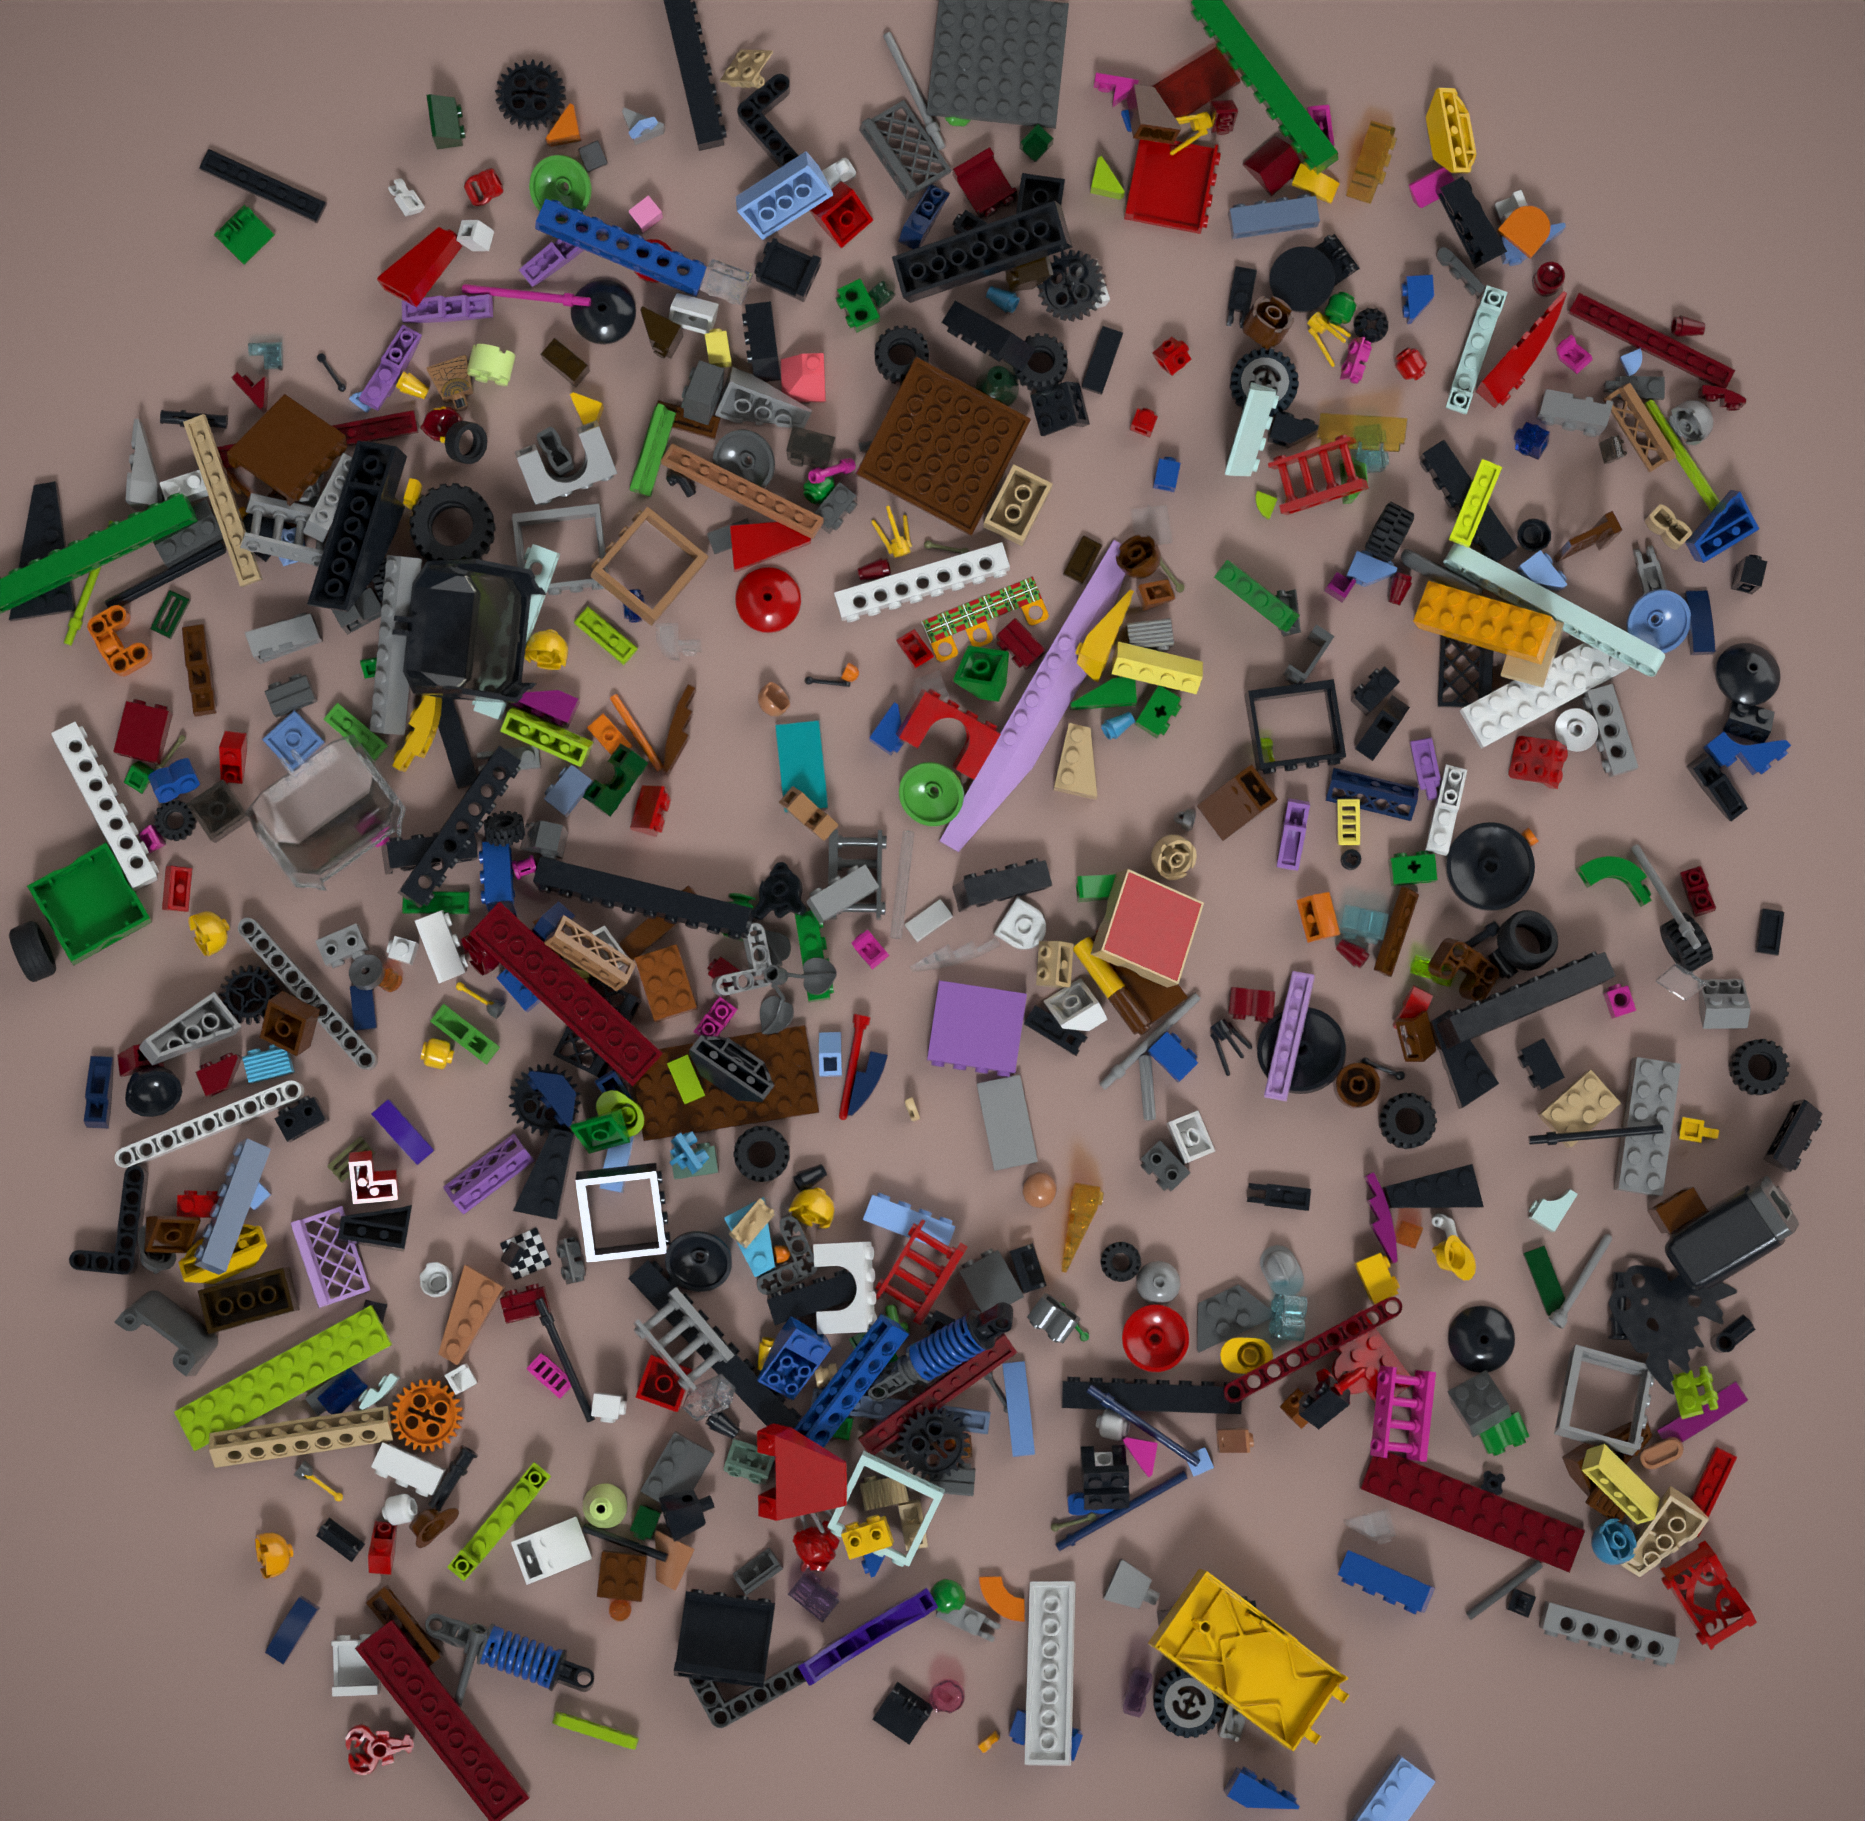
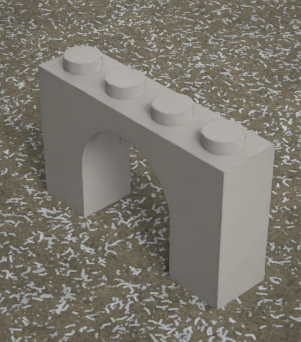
M597 420L576 428L585 450V460L580 470L573 475L560 477L551 474L544 467L535 444L515 451L535 505L548 504L555 497H566L572 494L573 490L579 488L587 489L594 482L610 480L614 477L613 475L617 474Z

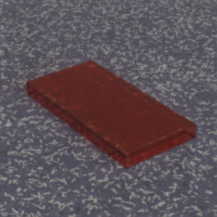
M1215 47L1151 87H1155L1173 116L1178 118L1191 114L1240 84V79L1225 57Z

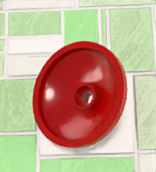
M767 567L752 571L740 582L736 592L735 603L740 618L747 626L758 632L774 633L787 628L796 619L801 607V594L797 583L789 574L777 568ZM766 594H770L772 596V599L770 601L764 600V596Z
M1148 1305L1136 1310L1128 1318L1122 1332V1344L1127 1357L1137 1367L1150 1372H1162L1176 1366L1185 1356L1189 1346V1331L1185 1321L1175 1310L1163 1305ZM1152 1334H1157L1159 1340L1155 1343L1150 1339Z

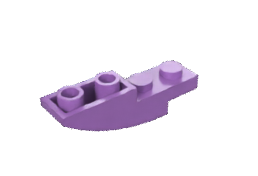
M405 325L401 326L382 356L381 364L359 397L360 402L379 411L386 398L390 397L400 376L409 365L422 334Z

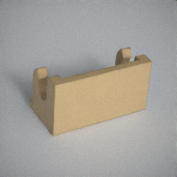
M759 1198L729 1235L746 1249L775 1215L774 1210L768 1208L765 1202Z

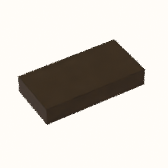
M1083 535L1063 575L1083 585L1103 545Z

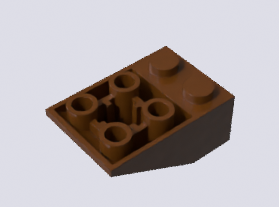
M1251 764L1198 804L1197 808L1221 840L1224 841L1275 804L1278 799Z

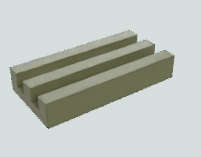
M361 1136L327 1166L341 1183L350 1177L349 1170L343 1176L340 1174L349 1165V1159L336 1169L335 1166L360 1143L363 1146L356 1152L372 1151V1156L376 1153Z

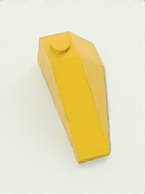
M1129 590L1090 631L1084 643L1079 642L1075 653L1079 655L1077 664L1097 683L1101 678L1112 649L1111 646H1114L1119 627H1121L1131 603L1133 590Z

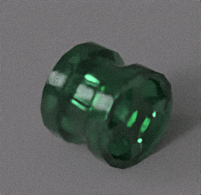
M885 281L878 283L868 293L870 298H874L878 308H882L895 297V293L887 288Z

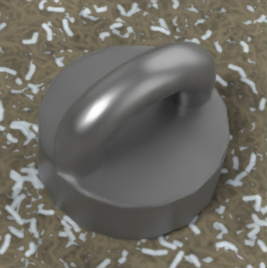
M1187 808L1186 812H1177L1174 815L1175 822L1181 824V829L1192 830L1196 811Z

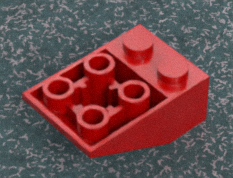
M642 785L630 825L631 830L657 837L658 832L662 833L665 824L663 814L664 811L668 812L671 804L670 796L664 786Z

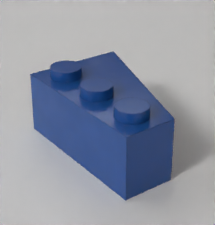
M1730 490L1685 541L1695 561L1705 563L1759 530L1741 492Z
M482 842L483 850L479 851L480 864H483L484 868L483 871H480L481 884H484L485 891H481L482 904H486L489 913L500 901L517 917V911L514 906L515 890H513L514 874L511 846L509 844H506V847H502L501 844L494 846V844L491 845L489 842Z

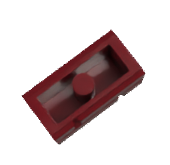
M1014 618L996 635L998 640L996 644L1002 651L1008 650L1013 656L1011 660L1018 668L1023 666L1025 670L1028 669L1046 651L1017 618Z
M536 1283L525 1286L526 1291L520 1293L517 1292V1289L504 1292L505 1297L500 1298V1303L506 1324L539 1316L540 1313L534 1300L543 1297L550 1313L551 1309L545 1286L539 1287V1284Z

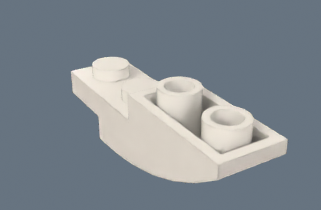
M1446 764L1430 822L1425 851L1447 856L1465 784L1466 769Z

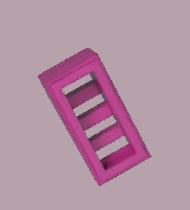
M543 1352L526 1368L559 1399L571 1388L566 1373ZM545 1361L547 1364L537 1372L535 1369ZM551 1367L553 1370L544 1378L542 1375ZM558 1373L560 1376L551 1385L549 1381ZM565 1379L567 1382L558 1391L556 1386Z

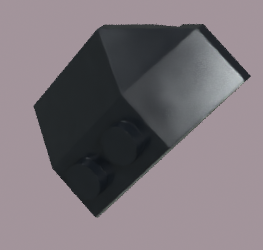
M701 1035L689 1050V1054L700 1075L737 1101L763 1102L775 1086L773 1081H771L765 1062L728 1037H707L706 1035Z

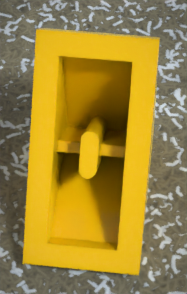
M574 392L571 393L570 397L582 424L585 425L596 420L599 422L604 409L603 403Z

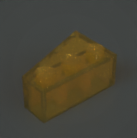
M1371 120L1346 195L1347 197L1371 204L1378 184L1382 185L1386 176L1383 168H1388L1392 155L1388 154L1389 149H1394L1397 138L1393 136L1396 128Z

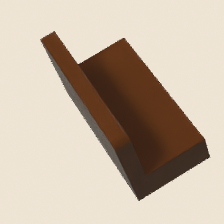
M1427 1011L1420 1012L1415 1018H1398L1395 1021L1405 1062H1424L1436 1052L1437 1049Z

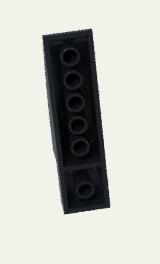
M357 441L307 604L309 606L349 612L372 581L381 565L405 509V506L395 498L407 456L397 446Z

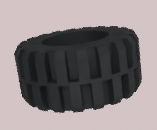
M446 483L440 484L438 489L430 488L426 496L422 494L418 498V505L414 504L412 508L413 515L409 519V524L411 525L409 531L415 547L423 558L427 559V561L482 560V555L484 553L488 554L490 551L489 546L494 542V531H496L494 516L482 496L478 492H474L472 488L466 485L461 487L458 483H452V486H447ZM450 508L465 510L471 516L473 522V530L470 536L463 543L455 546L442 545L435 539L432 532L435 518L442 511Z

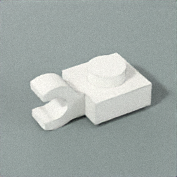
M403 179L394 180L396 185L389 186L388 189L393 196H396L394 200L404 215L409 216L422 212L425 207L415 191H409Z

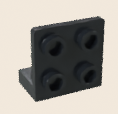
M1066 381L1030 396L1041 436L1045 437L1071 426L1085 427L1090 425L1079 383Z

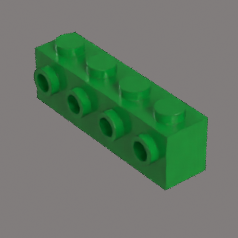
M807 911L803 915L795 914L803 966L809 959H824L823 950H827L826 938L821 937L820 928H824L823 923L820 924L812 911ZM833 983L823 994L814 995L807 992L808 1002L830 1000V994L834 993Z

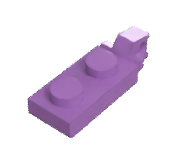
M1432 737L1410 741L1420 790L1425 789L1428 801L1434 800L1438 797L1436 787H1440L1441 778Z

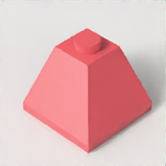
M824 353L799 354L781 359L782 392L799 403L826 402Z

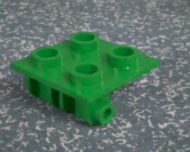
M243 205L214 236L245 265L275 234L248 206Z

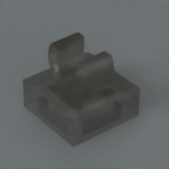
M1612 436L1599 443L1604 464L1612 463L1627 455V451L1623 452L1622 448L1624 440L1620 439L1619 436Z

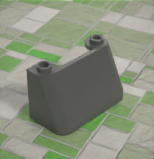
M152 1290L146 1292L125 1309L114 1322L126 1331L137 1330L142 1324L150 1326L179 1348L173 1357V1365L186 1377L195 1376L218 1346V1337L215 1333L208 1334L205 1325L159 1291Z

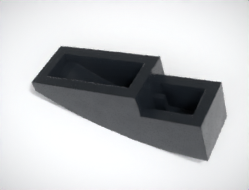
M1703 753L1686 766L1702 790L1730 822L1748 809L1727 776L1721 773L1710 755Z

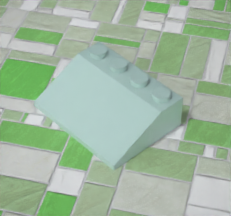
M1251 382L1226 464L1225 475L1251 476L1252 471L1257 472L1260 459L1256 457L1258 451H1263L1266 438H1263L1265 429H1270L1273 417H1270L1269 414L1271 408L1276 409L1279 396L1276 395V389Z

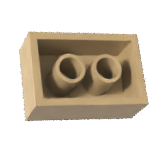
M1013 464L984 521L983 527L1023 546L1052 490L1053 484Z
M1588 1070L1544 1108L1538 1116L1556 1134L1590 1131L1621 1103L1592 1070ZM1568 1141L1562 1143L1566 1146V1148H1570L1573 1145H1575L1578 1141Z

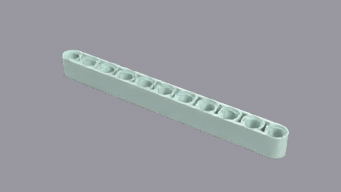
M1454 543L1443 561L1449 570L1514 605L1552 616L1554 620L1564 622L1563 631L1647 676L1654 677L1665 659V654L1661 650L1471 548Z

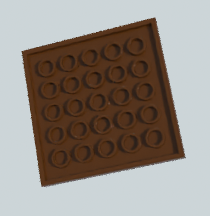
M915 357L855 475L972 536L1031 419Z

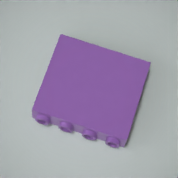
M939 980L927 1061H931L932 1066L944 1067L945 1063L952 1064L953 1069L966 1070V1067L975 1068L977 1073L988 1074V1070L997 1071V1075L1003 1077H1010V1073L1015 1074L1027 994Z

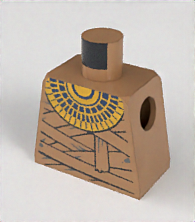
M466 355L426 367L444 403L453 401L456 411L468 408L465 397L473 394L472 379L467 374L469 361Z

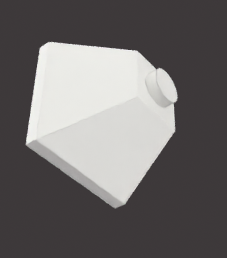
M1081 978L1073 982L1070 988H1063L1044 1000L1047 1008L1064 1029L1090 1031L1108 1020L1098 1000Z

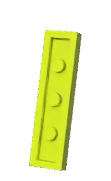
M1484 459L1481 460L1448 540L1467 548L1470 547L1502 470L1501 466Z

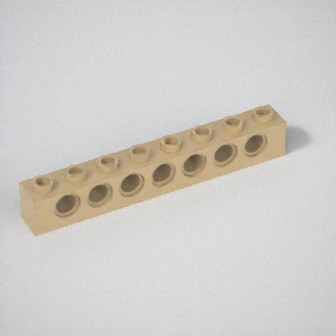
M388 1406L220 1431L210 1433L209 1452L214 1467L217 1468L393 1441V1423H391L392 1419Z

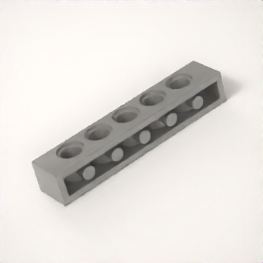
M1548 1601L1545 1602L1539 1625L1540 1628L1545 1630L1544 1634L1557 1637L1559 1633L1566 1635V1640L1579 1643L1581 1639L1588 1641V1646L1601 1649L1603 1645L1610 1647L1609 1652L1623 1655L1625 1651L1632 1653L1631 1658L1645 1661V1657L1654 1659L1653 1664L1666 1667L1667 1663L1674 1665L1680 1638ZM1564 1617H1569L1571 1621L1567 1629H1562L1560 1626V1622ZM1586 1623L1592 1625V1632L1588 1635H1584L1582 1632V1627ZM1608 1629H1612L1614 1632V1637L1610 1641L1604 1639V1633ZM1634 1635L1636 1642L1633 1646L1628 1647L1626 1645V1638ZM1651 1641H1656L1657 1650L1649 1653L1647 1649L1648 1644Z

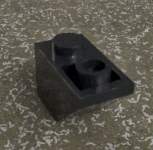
M1288 412L1277 413L1268 442L1290 448L1315 435L1319 425L1308 418H1303L1302 420L1294 418V415Z

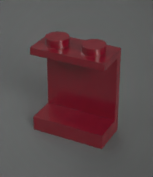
M990 147L953 169V177L979 218L993 215L998 207L1010 205L1015 201V197H1017V189L1015 187L1012 188L995 162L994 153Z

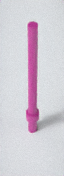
M467 284L462 286V293L489 294L497 297L562 303L563 306L573 307V305H591V298L574 296L573 293L561 295Z

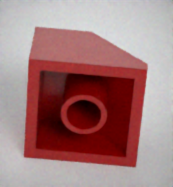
M840 181L831 189L833 196L809 211L840 248H843L873 221V218L854 190Z

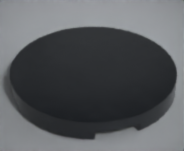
M1306 246L1294 247L1283 252L1274 262L1270 271V288L1273 296L1287 303L1293 312H1310L1322 306L1330 298L1335 286L1334 269L1330 260L1319 250Z

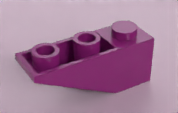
M550 690L525 692L517 703H510L520 709H523L524 706L532 709L530 713L543 718L546 715L552 718V723L563 727L564 724L570 726L580 701L578 698L562 691Z

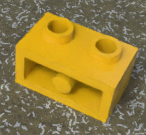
M1376 1253L1354 1263L1371 1304H1377L1388 1297L1399 1294L1397 1289L1400 1286L1396 1277H1391L1388 1268L1391 1266L1386 1255L1382 1256L1381 1253Z
M879 1515L868 1517L866 1519L867 1522L861 1524L852 1522L845 1525L841 1536L849 1560L893 1546L894 1540L886 1516L879 1517Z

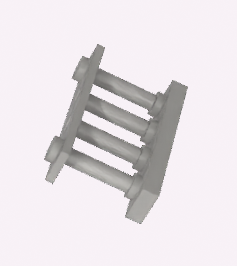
M254 493L250 494L246 512L253 514L251 532H245L240 548L319 567L325 548L326 537L323 542L317 540L316 549L303 546V531L314 510L313 507L296 503L289 506L287 501ZM262 516L275 519L272 538L259 536ZM284 521L297 524L294 544L281 541Z
M675 1287L668 1294L670 1298L668 1300L669 1303L644 1324L639 1319L634 1322L636 1327L634 1331L642 1340L645 1338L679 1377L678 1383L685 1391L689 1389L692 1393L697 1388L693 1384L696 1379L717 1361L721 1362L723 1360L727 1363L735 1355L678 1288ZM674 1309L676 1311L680 1309L685 1315L682 1317L683 1320L657 1341L649 1331ZM694 1326L699 1332L697 1334L698 1337L674 1358H671L664 1348L688 1327ZM709 1343L714 1349L712 1355L690 1374L686 1375L678 1365L701 1345Z

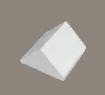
M1199 1111L1166 1123L1183 1165L1215 1152Z

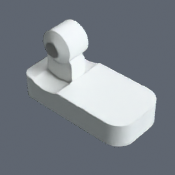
M842 158L822 171L831 189L840 181L846 184L856 177V171L847 158Z

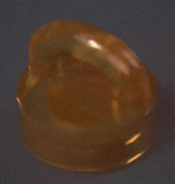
M388 968L385 970L383 981L378 986L387 992H393L402 984V976L392 968Z
M616 1599L609 1607V1614L616 1621L626 1620L632 1612V1607L627 1600Z

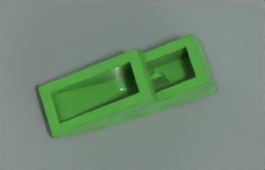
M445 1004L441 1006L430 1020V1022L486 1065L500 1048V1046Z

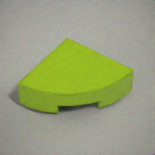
M1257 491L1255 496L1256 506L1260 514L1269 520L1277 498Z

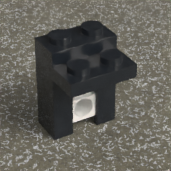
M1112 1445V1452L1094 1453V1446H1080L1084 1510L1129 1508V1465H1127L1125 1445Z

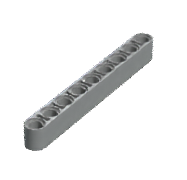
M252 918L242 919L238 923V932L298 999L316 1008L324 1004L327 1006V1014L318 1016L317 1021L358 1067L364 1070L375 1068L378 1063V1057L265 929ZM248 923L254 924V931L251 934H246L244 931ZM267 939L269 947L261 951L259 943L261 940ZM281 955L284 958V962L280 967H275L273 961L275 957ZM297 972V982L289 983V974ZM307 988H311L313 991V996L309 1000L303 998V992ZM341 1021L342 1030L334 1033L332 1030L333 1023ZM355 1037L357 1046L354 1049H348V1039ZM365 1054H370L372 1057V1062L368 1066H364L361 1062Z

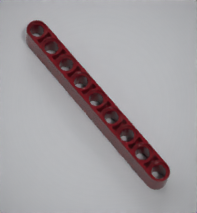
M1388 1297L1226 1385L1224 1398L1230 1403H1238L1393 1320L1401 1313L1402 1302L1396 1297ZM1388 1302H1394L1397 1305L1398 1311L1392 1314L1386 1310ZM1368 1313H1375L1378 1316L1376 1324L1367 1322L1366 1315ZM1350 1323L1356 1324L1359 1329L1358 1333L1355 1335L1349 1334L1346 1326ZM1329 1334L1338 1336L1339 1343L1337 1345L1328 1344L1326 1338ZM1315 1344L1319 1348V1354L1316 1356L1309 1355L1307 1353V1346ZM1296 1355L1299 1358V1365L1295 1367L1290 1366L1287 1363V1357ZM1269 1366H1277L1280 1374L1277 1377L1269 1376L1267 1373ZM1249 1377H1258L1260 1385L1257 1388H1251L1247 1383ZM1230 1387H1237L1240 1390L1238 1398L1232 1399L1228 1396L1227 1391Z

